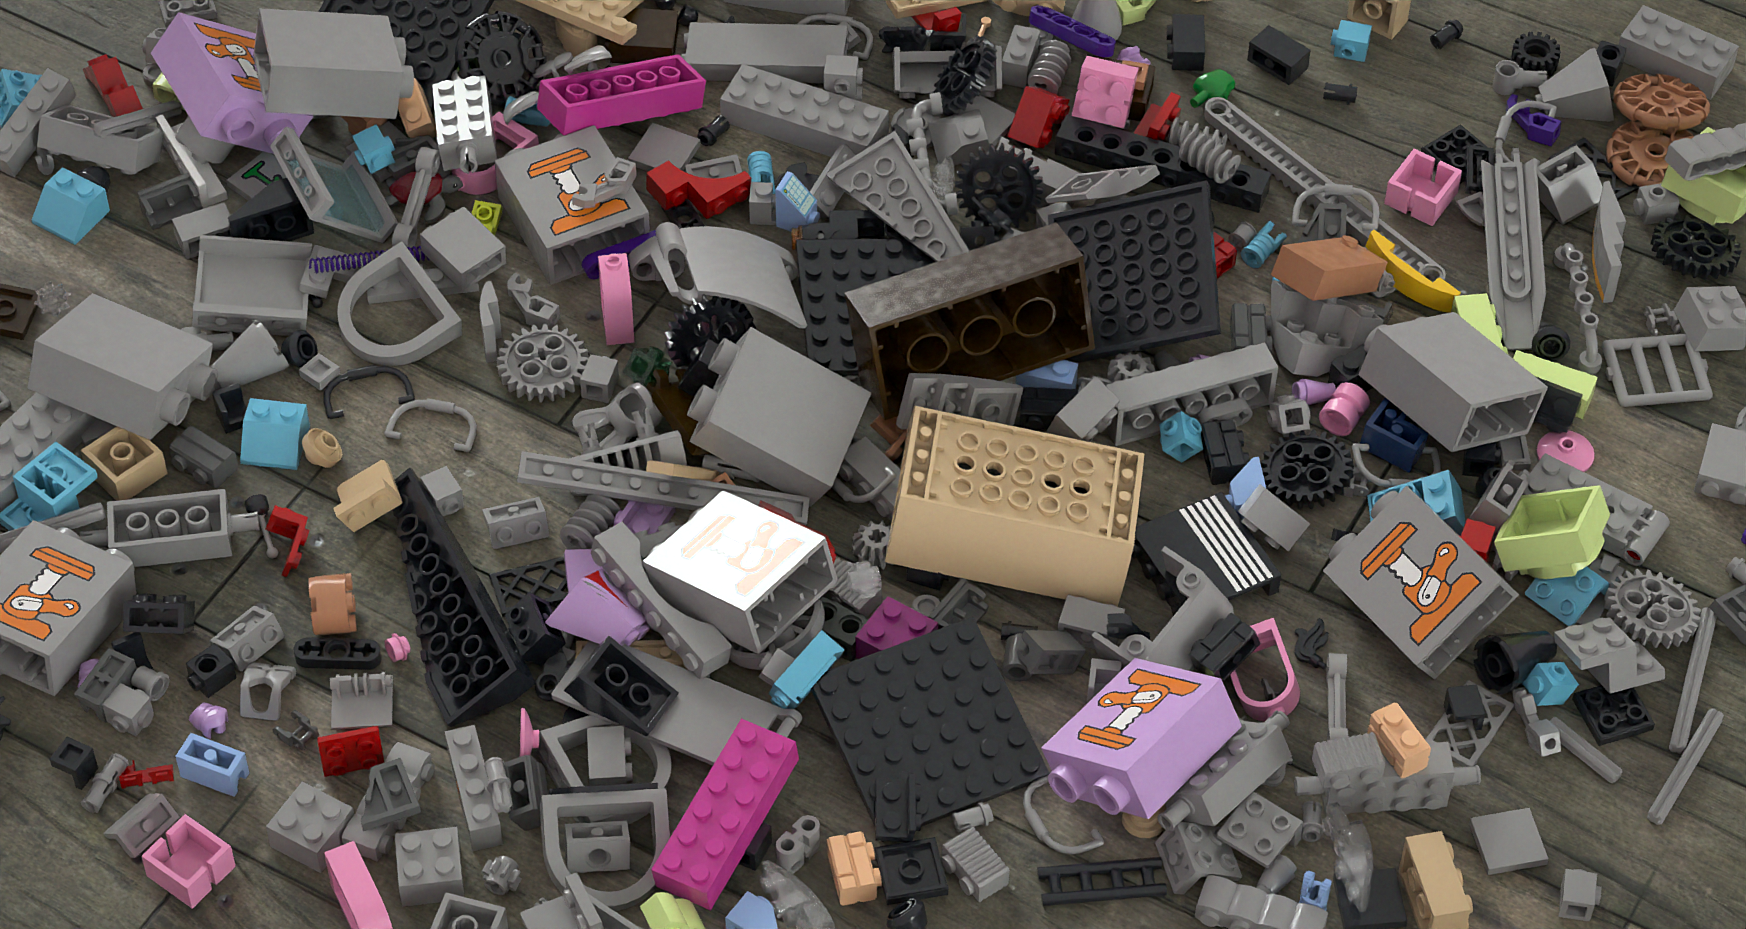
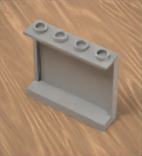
M200 235L192 327L200 330L243 333L258 319L270 335L290 336L297 330L306 331L309 294L301 292L299 289L311 256L312 243Z

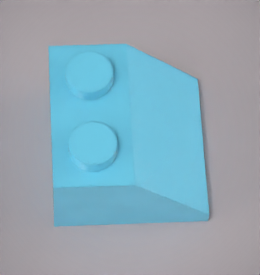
M62 167L45 183L32 217V223L76 245L110 211L105 188Z
M250 398L243 420L241 464L297 470L303 452L302 439L310 428L306 404Z

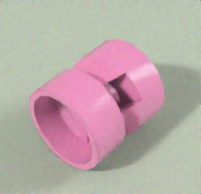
M1341 383L1332 394L1331 399L1320 411V423L1332 434L1337 436L1349 435L1357 425L1360 417L1370 405L1369 396L1362 388L1353 383Z

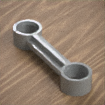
M421 147L418 152L415 164L416 175L402 221L397 224L394 230L392 247L400 242H403L406 247L410 248L416 244L417 225L431 178L436 175L440 165L441 156L439 150Z
M1328 653L1326 662V683H1328L1327 741L1339 740L1341 737L1346 738L1348 736V729L1346 728L1347 654Z

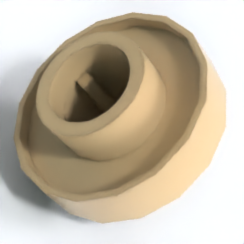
M313 428L304 435L302 445L309 462L314 465L331 468L341 460L342 449L332 434L319 428Z
M1163 804L1149 819L1122 812L1124 828L1131 835L1139 838L1155 837L1164 830L1158 822V815L1163 813L1166 807Z

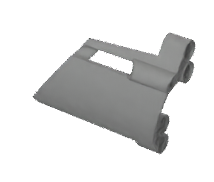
M665 222L656 228V236L646 240L629 254L628 260L633 277L642 281H661L663 279L670 294L677 296L685 303L692 304V298L696 299L699 303L702 300L703 294L745 302L767 310L789 321L798 328L807 327L806 320L791 284V281L796 276L798 277V269L792 254L779 245L759 236L730 228L712 226L679 229L677 225ZM684 256L694 282V288L691 290L681 289L675 281V278L684 272ZM641 263H647L645 266H638Z

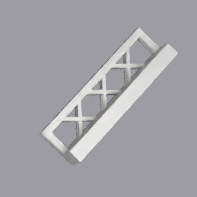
M163 115L155 117L158 129L163 130L162 143L180 173L182 175L186 173L190 175L192 182L198 190L199 196L197 197L203 209L228 199L226 190L208 161L205 164L197 162L192 157V152L176 140L175 135L183 123L170 127Z

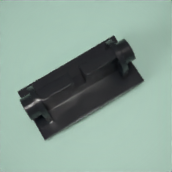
M920 25L902 26L901 29L884 26L879 30V38L885 42L882 52L891 53L894 47H900V52L924 51L934 30H925Z

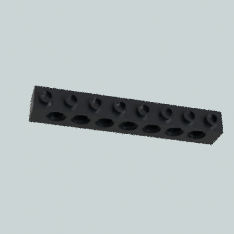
M1068 114L1056 135L1055 155L1107 170L1156 165L1159 175L1149 182L1174 188L1207 180L1210 185L1211 200L1260 213L1270 188L1271 172L1240 164L1234 175L1226 182L1220 184L1215 182L1214 178H1209L1205 173L1199 172L1196 167H1191L1188 162H1183L1179 158L1180 146Z

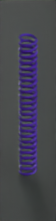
M413 246L412 248L407 247V249L410 250V253L413 255V257V249H415L416 261L419 262L420 254L418 250L419 248L421 249V246H418L417 248L415 246ZM376 250L375 252L370 251V253L365 252L363 254L360 252L359 254L354 253L348 256L344 254L337 257L333 255L332 258L330 256H327V258L322 257L321 259L319 257L316 259L311 258L309 269L312 268V261H314V270L317 274L319 272L317 261L319 260L320 272L323 273L324 266L322 261L324 259L325 270L328 273V259H330L331 271L334 272L333 259L335 258L336 270L339 271L340 257L341 268L344 271V257H346L347 269L350 270V256L352 258V268L356 269L355 256H357V266L360 269L362 266L360 255L363 257L362 263L364 267L367 265L366 254L368 256V263L372 261L371 254L374 260L377 258L376 253L380 256L382 252L386 251L381 250L379 252ZM421 251V260L425 261V254Z

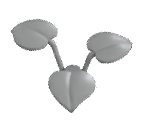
M601 45L592 47L574 58L571 52L568 51L558 55L554 60H549L544 65H540L538 69H535L536 73L532 75L534 78H539L552 72L555 78L560 77L557 68L566 65L564 67L565 71L572 75L575 68L596 60L612 58V56ZM532 91L510 102L503 113L506 124L508 125L515 115L538 103L539 92Z

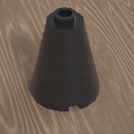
M1547 631L1489 635L1479 639L1474 646V651L1477 650V659L1473 660L1474 667L1484 686L1489 690L1494 688L1499 691L1496 694L1502 695L1513 691L1523 683L1538 663H1548L1557 653V644L1555 643V638Z

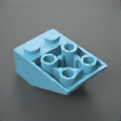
M1449 470L1367 495L1370 522L1373 520L1371 510L1383 495L1390 491L1400 493L1408 486L1458 535L1461 536L1466 523L1461 488Z

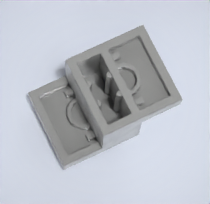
M1610 617L1598 618L1593 622L1581 625H1571L1566 629L1554 632L1555 643L1581 670L1587 669L1609 693L1665 679V668L1638 641L1633 642Z

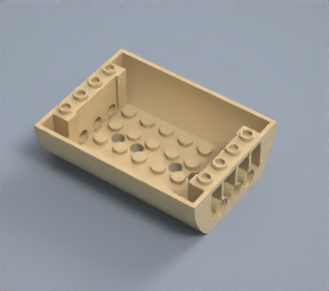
M914 406L907 428L885 562L934 573L940 572L944 575L1065 600L1067 595L1084 597L1091 601L1113 604L1118 607L1134 547L1145 454ZM966 463L969 466H971L972 469H962L958 466V464ZM987 470H997L1001 475L993 476ZM1045 482H1055L1058 487L1051 488L1047 486ZM1074 488H1084L1087 493L1080 494L1076 492Z

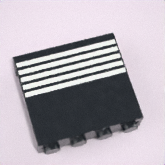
M1222 492L1136 527L1131 556L1134 559L1137 558L1142 566L1145 577L1153 581L1159 597L1163 601L1166 600L1169 604L1173 616L1188 598L1178 590L1176 584L1177 577L1165 568L1161 552L1164 546L1202 570L1228 600L1259 587H1262L1268 596L1279 592L1281 573L1247 526L1241 522L1242 519Z

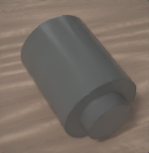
M1021 633L1007 638L1002 673L1007 679L1012 681H1026L1032 676L1027 671L1028 667L1017 655L1018 649L1024 650L1026 654L1029 653V646L1024 643Z

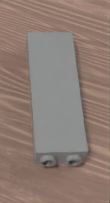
M690 22L689 33H684V49H686V54L682 53L681 57L706 81H732L741 65L745 64L801 83H824L826 54L848 56L847 25Z

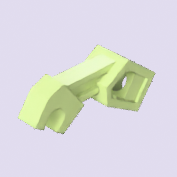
M1116 0L1122 19V26L1145 20V14L1156 0Z

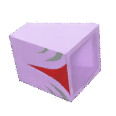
M603 569L581 578L545 621L550 627L599 644L610 636L621 646L624 644L630 646L636 639L639 641L650 629L643 613L631 605L628 596L620 587H616L612 583L610 576Z

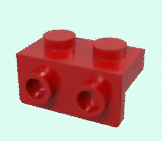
M1171 92L1162 107L1151 104L1135 129L1134 134L1159 141L1161 139L1165 140L1170 131L1171 123L1180 115L1181 108L1178 105L1181 96Z

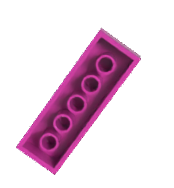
M677 54L541 80L537 109L564 136L593 125L598 130L599 128L620 126L624 123L644 121L654 117H665L669 114L689 112L690 110L702 108L706 80Z
M742 718L740 719L652 867L651 871L656 887L683 899L690 900L692 903L711 911L797 764L799 756L796 741Z

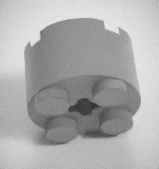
M189 116L175 135L176 140L185 145L192 152V157L201 164H205L207 161L222 163L236 145L201 136Z

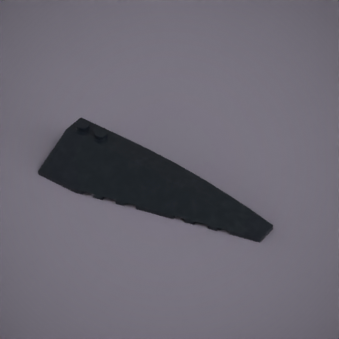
M408 468L394 480L403 503L392 510L393 515L397 517L398 521L396 531L403 547V551H401L402 562L407 567L405 577L412 613L416 615L418 624L415 629L422 645L420 655L427 671L424 674L425 681L447 725L453 727L515 701L535 685L536 681L453 532L413 469Z

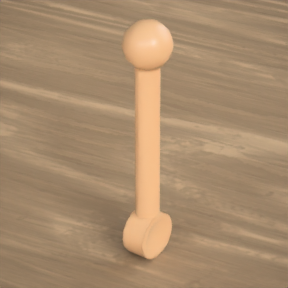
M989 17L981 19L979 37L983 36L986 28L991 26V19Z

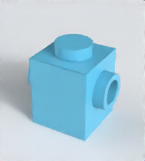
M1341 20L1339 29H1333L1330 45L1335 46L1334 56L1365 62L1372 25Z
M377 124L352 136L358 149L354 151V154L360 166L366 164L370 174L395 163L391 153L395 150L389 136L383 137Z
M1564 662L1538 663L1523 682L1529 694L1533 695L1537 706L1562 705L1579 685Z

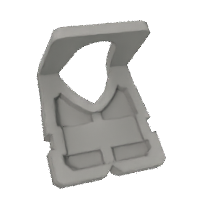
M251 662L246 667L240 685V716L278 720L281 716V691L290 683V679L293 680L296 676V669L291 666L274 665L272 667L271 664ZM265 683L272 688L268 709L260 712L252 706L249 688Z

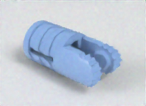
M1307 871L1304 874L1299 903L1314 905L1326 911L1332 881L1327 878L1324 882L1315 881V873Z

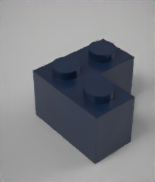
M1385 397L1365 424L1360 444H1369L1368 452L1410 472L1422 456L1429 433L1411 424V418Z

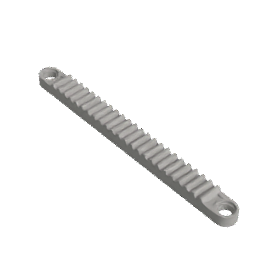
M1214 97L1206 102L1205 120L1218 129L1222 136L1227 133V138L1232 146L1236 144L1240 152L1244 150L1246 157L1251 156L1255 164L1259 162L1262 169L1267 168L1271 175H1275L1277 181H1283L1284 187L1290 186L1293 194L1297 192L1300 196L1304 191L1312 187L1335 184L1228 100ZM1219 108L1222 109L1224 113L1215 114L1211 110ZM1323 192L1315 193L1306 198L1307 205L1313 204L1315 210L1319 203L1347 204L1346 235L1349 236L1351 234L1353 238L1360 241L1362 247L1366 246L1372 230H1362V223L1372 224L1373 213L1351 196L1328 195ZM1379 218L1376 231L1395 244L1394 255L1423 276L1434 275L1445 281V270Z

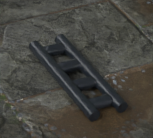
M1161 857L1037 867L1038 880L1048 879L1050 893L1041 894L1042 906L1167 895L1166 883L1156 884L1153 872L1154 869H1162ZM1141 871L1143 885L1125 886L1122 872ZM1110 873L1112 888H1093L1091 875ZM1079 876L1081 890L1063 892L1061 878Z

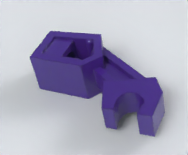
M1512 94L1507 100L1506 112L1517 103V95ZM1530 107L1519 109L1512 115L1514 120L1527 132L1528 140L1552 147L1560 135V120L1540 112L1530 114Z

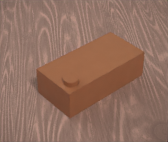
M1343 235L1340 238L1282 245L1271 275L1312 301L1376 292L1388 262L1360 246L1355 238Z

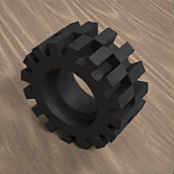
M1528 32V36L1521 34L1520 38L1517 37L1513 45L1511 61L1517 63L1519 68H1523L1525 71H1547L1546 75L1551 77L1554 71L1556 72L1561 53L1560 45H1556L1557 40L1555 38L1550 40V35L1548 34L1545 37L1541 36L1542 32H1537V35H1534L1533 32ZM1528 54H1538L1542 58H1535Z

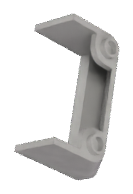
M1001 46L995 47L997 59L992 63L995 65V68L989 72L992 76L986 79V87L979 90L980 95L985 98L995 97V92H1000L1002 89ZM894 47L892 52L894 93L899 94V99H914L915 94L932 93L936 89L934 84L940 79L937 77L938 74L943 73V65L949 63V56H953L955 51L900 52V47Z
M1166 546L1161 550L1165 568L1177 577V588L1188 599L1153 642L1142 635L1135 634L1127 637L1118 647L1096 631L1091 635L1097 655L1104 660L1121 661V671L1134 658L1193 672L1195 666L1189 653L1194 643L1199 639H1204L1212 631V627L1217 620L1225 619L1230 613L1234 614L1232 604L1205 573Z

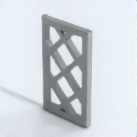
M1467 680L1464 686L1473 685L1475 683L1471 682L1470 680ZM1478 685L1486 716L1483 726L1489 725L1490 731L1485 738L1477 739L1473 728V721L1470 719L1464 720L1465 722L1449 724L1448 718L1451 714L1446 715L1445 712L1425 739L1427 743H1437L1433 741L1437 734L1446 732L1452 760L1464 767H1471L1476 764L1515 706V704ZM1497 704L1504 708L1500 716L1492 717L1489 706ZM1467 728L1471 740L1455 742L1452 731ZM1474 747L1475 752L1470 759H1467L1459 754L1458 749Z

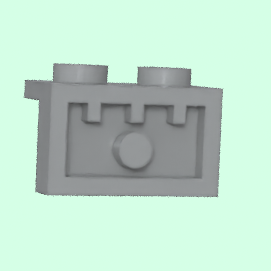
M540 497L482 509L493 549L549 537L546 512Z
M253 606L209 640L211 645L215 643L233 660L236 669L243 671L251 662L256 661L281 641L285 635L273 613Z

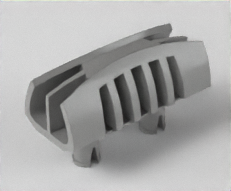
M650 408L643 410L644 422L639 411L632 412L639 438H636L637 441L607 449L599 446L594 422L587 424L588 436L583 425L577 426L576 429L578 430L583 452H581L580 456L568 458L646 471L647 461L649 460L687 465L680 433L678 430L661 435L655 433ZM570 491L572 496L589 495L588 493Z

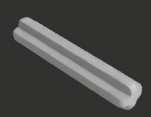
M1553 717L1550 720L1559 730L1560 743L1608 782L1613 784L1621 777L1622 769L1560 719Z

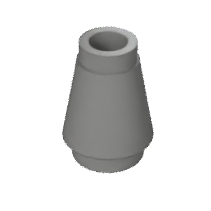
M1279 854L1272 865L1264 869L1255 888L1267 894H1277L1295 878L1296 865L1286 856Z

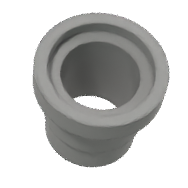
M140 666L134 672L131 684L144 691L151 701H157L166 692L170 679L163 672L157 673L145 666Z

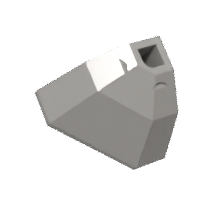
M1273 280L1271 284V337L1280 364L1292 374L1318 377L1329 372L1331 362L1341 355L1344 356L1356 350L1360 345L1365 344L1368 335L1376 327L1383 324V319L1374 313L1375 310L1366 305H1356L1338 297L1312 301L1281 281Z

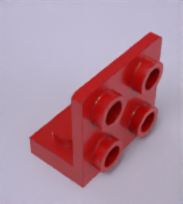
M378 726L317 738L324 777L340 776L347 772L362 769L370 770L373 766L385 763Z

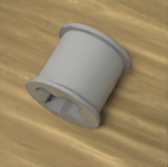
M1240 222L1238 228L1229 234L1228 241L1237 250L1242 251L1253 240L1257 232L1251 224Z

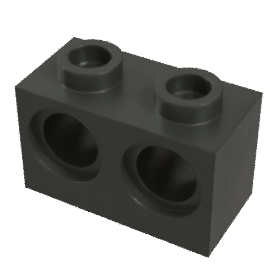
M821 596L825 614L822 631L844 649L841 657L852 662L856 658L855 636L869 619L861 613H855L843 607L835 600H829Z

